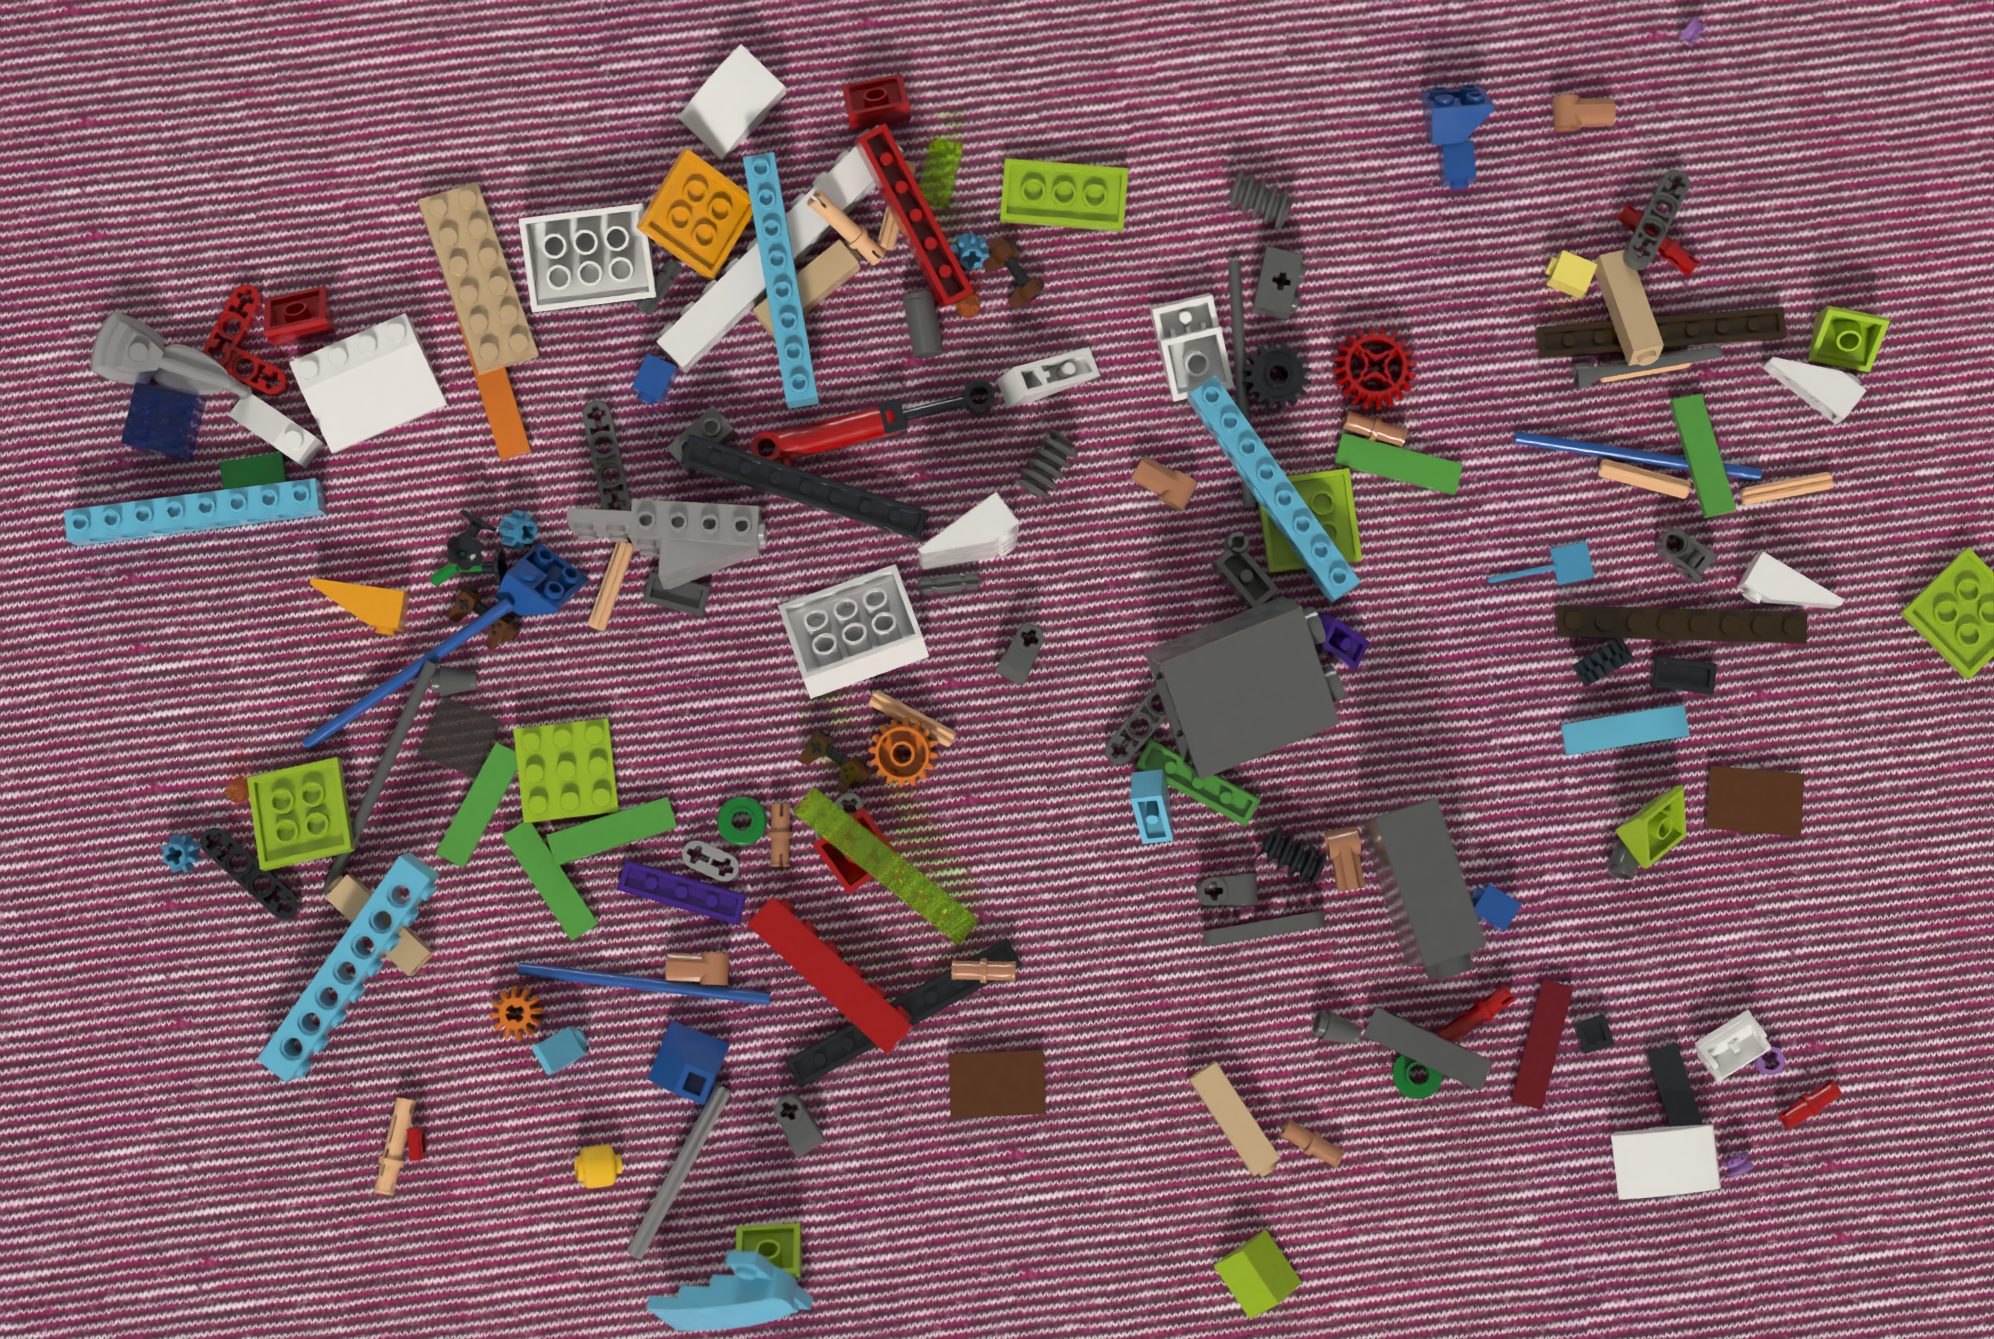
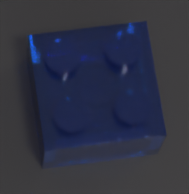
M136 382L121 443L133 450L192 462L206 402L196 395Z

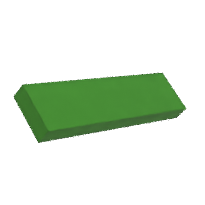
M1702 393L1672 399L1669 403L1703 517L1708 518L1734 512L1736 505Z
M1345 433L1341 434L1334 465L1450 495L1456 494L1463 467L1461 463Z
M1152 739L1149 740L1135 766L1142 771L1163 769L1167 785L1245 827L1261 800L1216 774L1202 780L1198 779L1184 767L1179 754Z
M498 742L495 743L439 845L436 854L462 868L466 867L518 772L515 751Z
M665 797L546 836L555 865L559 866L676 829L677 824L669 799Z
M522 822L502 836L571 941H574L599 924L561 865H555L550 848L533 823L524 824Z

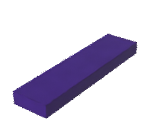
M625 860L617 887L619 891L735 925H739L747 899L746 894L630 860Z

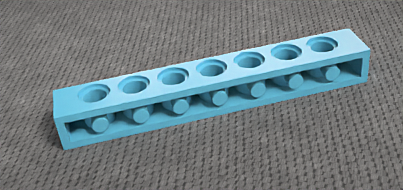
M774 152L743 157L788 409L819 404Z
M1214 376L1192 391L1187 401L1328 602L1332 604L1360 583V580L1218 378Z
M316 478L64 510L67 541L76 546L326 515L323 483Z
M410 852L398 857L262 1051L257 1061L286 1083L297 1077L301 1079L312 1067L310 1062L315 1052L319 1054L329 1043L330 1038L327 1035L333 1027L338 1028L347 1017L348 1013L345 1010L350 1002L355 1003L362 996L366 989L363 984L369 976L371 978L374 977L383 966L384 962L381 961L386 951L391 952L400 942L402 937L398 934L402 928L410 926L419 914L417 907L421 901H427L437 889V885L434 884L440 876L437 872ZM401 885L409 890L410 897L408 901L400 896L399 889ZM383 911L388 912L392 918L390 926L385 925L382 921L381 915ZM365 936L373 941V951L365 948ZM347 962L354 965L356 969L355 977L347 973ZM330 987L338 994L337 1002L332 1001L328 995ZM311 1013L319 1017V1027H316L311 1022ZM294 1038L301 1042L302 1052H298L294 1048Z

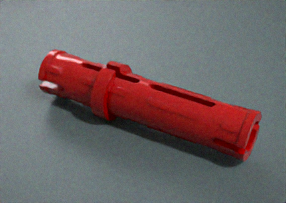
M1628 203L1616 219L1634 233L1642 214ZM1644 226V231L1647 235L1651 237L1658 236V232L1653 226ZM1665 235L1657 251L1661 255L1660 259L1664 262L1667 260L1688 278L1701 262L1679 245L1680 241L1677 239L1673 240Z
M1503 984L1484 999L1474 1001V1006L1449 1022L1435 1034L1455 1043L1485 1021L1488 1023L1492 1021L1495 1014L1516 1000L1509 989Z

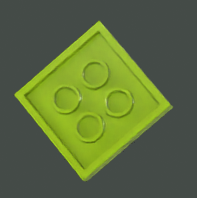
M1349 468L1287 476L1346 562H1361L1362 554ZM1258 502L1268 574L1305 569Z
M1968 547L1900 612L1965 680L1971 679L1994 656V572Z
M608 718L513 729L524 824L619 812Z
M334 757L247 777L261 870L267 871L355 851L342 760L340 758Z

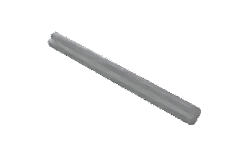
M715 1086L628 1247L627 1253L634 1258H643L726 1104L731 1091L724 1086Z

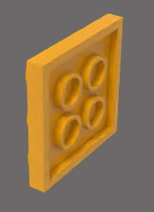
M688 148L682 149L636 225V228L706 279L714 280L753 215L750 195Z

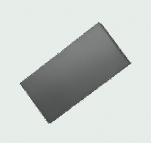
M650 571L642 601L704 617L712 587L690 581L670 590L663 589L658 573Z

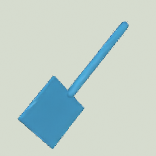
M1581 542L1550 549L1553 563L1551 565L1489 577L1487 581L1488 583H1494L1552 570L1555 572L1557 585L1595 577L1587 542Z

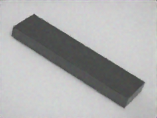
M1381 1007L1375 1008L1363 1035L1478 1091L1482 1089L1494 1062Z

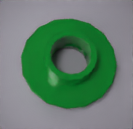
M738 796L728 800L720 808L717 816V827L721 836L729 843L737 846H748L757 842L764 834L767 826V815L763 806L755 799L747 796ZM745 812L750 815L751 826L747 830L741 831L734 827L733 818L737 813Z
M1401 1055L1393 1067V1080L1396 1088L1403 1095L1411 1099H1424L1433 1095L1439 1089L1442 1082V1073L1423 1065L1427 1071L1425 1081L1413 1083L1409 1077L1411 1067L1414 1065L1422 1066L1423 1064L1405 1055Z

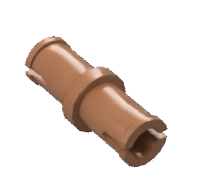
M1350 410L1347 411L1342 425V429L1368 436V440L1375 441L1377 439L1401 448L1408 433V429L1383 422L1381 417L1375 416L1373 419Z
M770 803L771 832H768V838H771L770 867H790V838H793V832H790L791 803H781V816L780 803Z
M981 958L980 961L952 960V980H980V983H987V980L1016 981V961H988V958Z
M1291 1119L1286 1121L1279 1135L1301 1147L1303 1153L1308 1156L1313 1154L1334 1168L1338 1166L1345 1153V1150L1321 1138L1319 1132L1314 1131L1312 1133Z

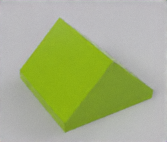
M1833 306L1825 307L1816 314L1808 356L1809 360L1870 373L1890 323V318Z
M1678 785L1655 797L1615 830L1641 867L1645 869L1650 867L1687 836L1684 787Z
M800 1223L736 1226V1251L757 1252L772 1265L788 1272L793 1277L801 1276Z
M1266 1229L1213 1265L1249 1319L1279 1305L1302 1283Z

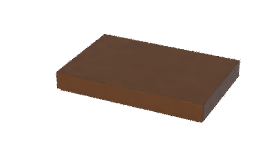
M1708 766L1704 829L1800 837L1805 774Z
M1043 1050L948 1054L951 1118L1046 1114Z

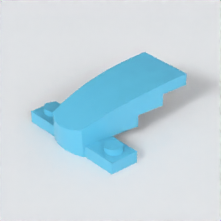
M728 1251L725 1264L732 1268L737 1276L712 1274L710 1287L680 1285L678 1297L649 1296L646 1308L675 1330H723L766 1323L792 1313H797L798 1309L811 1310L813 1297L797 1285L796 1279L791 1274L775 1267L759 1253Z

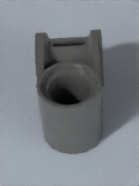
M1672 529L1660 534L1654 543L1655 551L1659 557L1676 568L1686 579L1696 584L1702 581L1701 575L1710 563H1715L1718 559L1716 554L1709 548L1698 543L1680 529ZM1668 537H1673L1677 541L1678 549L1676 552H1672L1667 548L1666 540Z
M1026 624L1020 627L1012 643L1007 647L995 673L1023 686L1044 641L1041 629L1033 624ZM1030 630L1036 633L1034 638L1038 640V643L1036 645L1031 643L1029 647H1025L1021 634H1028Z
M1251 873L1207 878L1199 883L1196 889L1197 899L1201 904L1208 907L1258 906L1257 876ZM1210 884H1213L1214 889H1219V895L1214 896V900H1211V896L1205 895L1204 892L1205 889L1210 887Z
M786 1094L778 1100L775 1106V1116L785 1132L784 1134L789 1145L798 1158L826 1142L818 1124L811 1117L799 1096ZM785 1102H788L790 1106L797 1105L794 1117H791L789 1113L783 1115L782 1111L785 1107Z

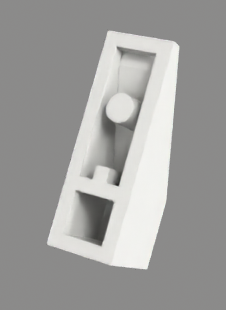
M1087 347L1013 367L998 378L997 383L1007 408H1011L1099 377L1100 373L1091 350Z
M1772 357L1762 367L1834 424L1844 420L1867 391L1861 386V381L1856 376L1850 373L1845 374L1839 370Z
M253 394L248 399L240 398L229 413L231 418L305 469L324 444L314 435Z
M1765 552L1754 556L1737 588L1744 591L1742 595L1746 599L1757 604L1761 601L1767 604L1833 609L1841 606L1844 602V599Z

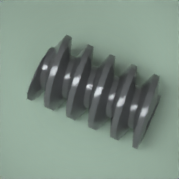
M1240 169L1228 195L1230 198V208L1234 209L1241 203L1242 214L1253 208V219H1257L1264 213V224H1268L1275 218V229L1278 230L1284 224L1296 196L1291 201H1288V190L1277 196L1278 186L1275 184L1266 191V180L1264 179L1255 186V175L1253 174L1244 181V170Z
M1052 429L1048 431L1052 439L1043 438L1041 441L1045 449L1036 448L1034 451L1038 460L1028 459L1027 464L1031 470L1021 469L1020 474L1024 480L1014 479L1018 486L1037 498L1049 499L1050 495L1045 488L1056 489L1058 486L1052 478L1055 476L1063 479L1064 474L1059 468L1062 466L1070 469L1071 464L1066 458L1068 456L1078 458L1079 456L1074 450V445L1063 435Z

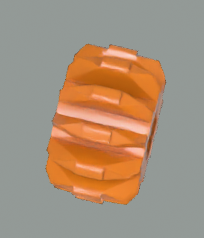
M513 986L511 988V997L508 992L502 990L499 994L504 1002L493 1000L491 1003L492 1006L499 1009V1012L489 1014L491 1019H500V1022L493 1026L494 1030L498 1031L505 1026L503 1037L508 1039L514 1031L517 1041L523 1039V1030L528 1036H533L535 1032L530 1024L535 1026H542L543 1024L540 1019L534 1017L535 1014L545 1013V1009H535L533 1006L541 998L535 996L528 1000L531 994V989L525 988L520 996L518 986ZM513 1006L515 1008H523L524 1013L520 1014L524 1016L522 1020L511 1018L510 1013H514L511 1010Z

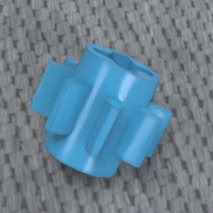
M972 231L961 236L957 234L956 245H950L958 263L962 264L967 272L970 269L982 268L983 258L990 256L988 248L985 247L986 241L984 236L977 238Z
M515 509L512 511V516L503 515L498 529L501 537H503L502 544L509 545L514 549L523 550L524 543H534L538 528L533 522V515L525 514L524 511Z
M179 834L169 837L171 844L161 846V849L164 850L162 863L169 865L173 873L181 869L185 873L194 870L193 863L203 859L199 856L202 845L192 840V834L184 835L182 838Z

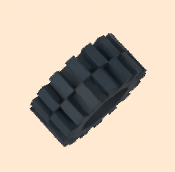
M1619 637L1581 659L1572 667L1584 687L1622 667L1633 660L1634 657L1623 638Z

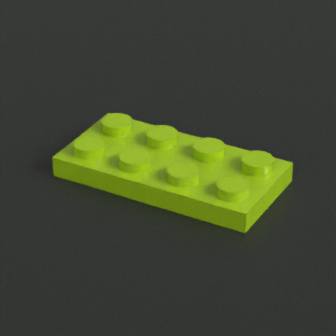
M1005 158L1000 222L1123 232L1128 168Z

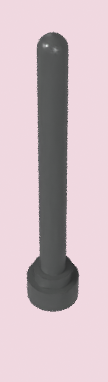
M1719 346L1660 355L1658 360L1646 366L1639 364L1628 366L1627 361L1597 367L1594 364L1588 365L1587 362L1573 364L1574 383L1577 389L1590 387L1591 383H1596L1597 379L1716 359L1722 356L1723 350Z

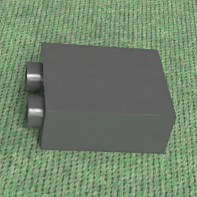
M1281 596L1144 651L1183 765L1198 779H1205L1340 724L1334 703L1345 699V691L1335 668L1331 664L1321 667L1315 646L1325 642L1326 635L1321 619L1312 606L1302 609L1298 604Z
M1437 798L1359 823L1406 966L1425 967L1429 980L1436 978L1443 980L1476 969L1471 952L1486 948L1487 945Z

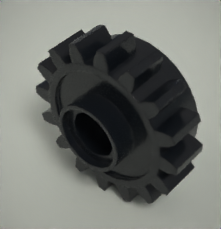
M1271 341L1268 344L1267 350L1260 345L1256 349L1257 355L1250 354L1247 360L1252 365H1245L1242 371L1248 374V377L1243 379L1242 384L1249 385L1250 390L1246 394L1247 396L1254 395L1257 398L1256 405L1263 402L1266 404L1267 410H1271L1274 405H1277L1278 409L1282 411L1286 408V402L1293 407L1298 403L1296 396L1303 398L1307 394L1302 387H1308L1311 384V381L1305 378L1311 372V368H1303L1302 364L1306 361L1307 357L1298 358L1296 356L1299 348L1295 347L1288 351L1287 342H1283L1279 348H1276L1274 341ZM1270 370L1279 371L1283 376V382H1274L1270 377Z

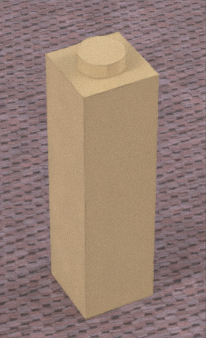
M840 239L796 274L803 315L808 313L860 270V264L857 261L861 258L855 249L850 248L848 245L845 246ZM767 297L753 309V312L758 321L775 339Z
M1624 250L1599 255L1595 274L1628 366L1652 364L1659 359L1664 343L1638 272L1628 267L1624 262Z
M347 874L345 877L340 875L330 884L328 890L331 892L325 898L353 923L373 893L354 875ZM383 911L381 915L382 921L385 925L390 926L392 918L388 912ZM404 926L398 934L402 937L400 942L391 952L386 951L385 955L407 976H414L435 952L409 927Z
M1211 1062L1190 1076L1188 1080L1251 1175L1256 1176L1259 1173L1261 1177H1264L1276 1169L1277 1165L1275 1162L1281 1158L1217 1062Z

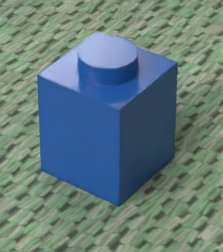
M1473 140L1440 145L1438 160L1441 187L1450 186L1451 190L1468 188V184H1472L1477 177Z
M647 353L632 385V389L638 394L636 398L651 406L655 402L663 405L678 374L676 366Z
M1485 884L1482 888L1478 886L1470 896L1477 917L1498 931H1506L1522 905L1490 884Z

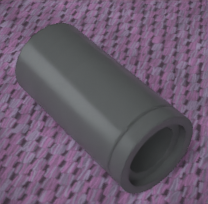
M918 291L903 296L913 358L927 359L942 355L944 349L933 292Z

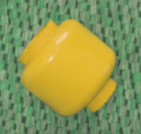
M610 1145L582 1148L579 1156L574 1157L577 1182L582 1181L584 1187L588 1189L612 1186L616 1181L617 1174L622 1173L621 1155H615Z

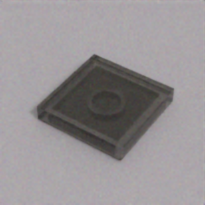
M443 696L417 753L476 779L502 721Z

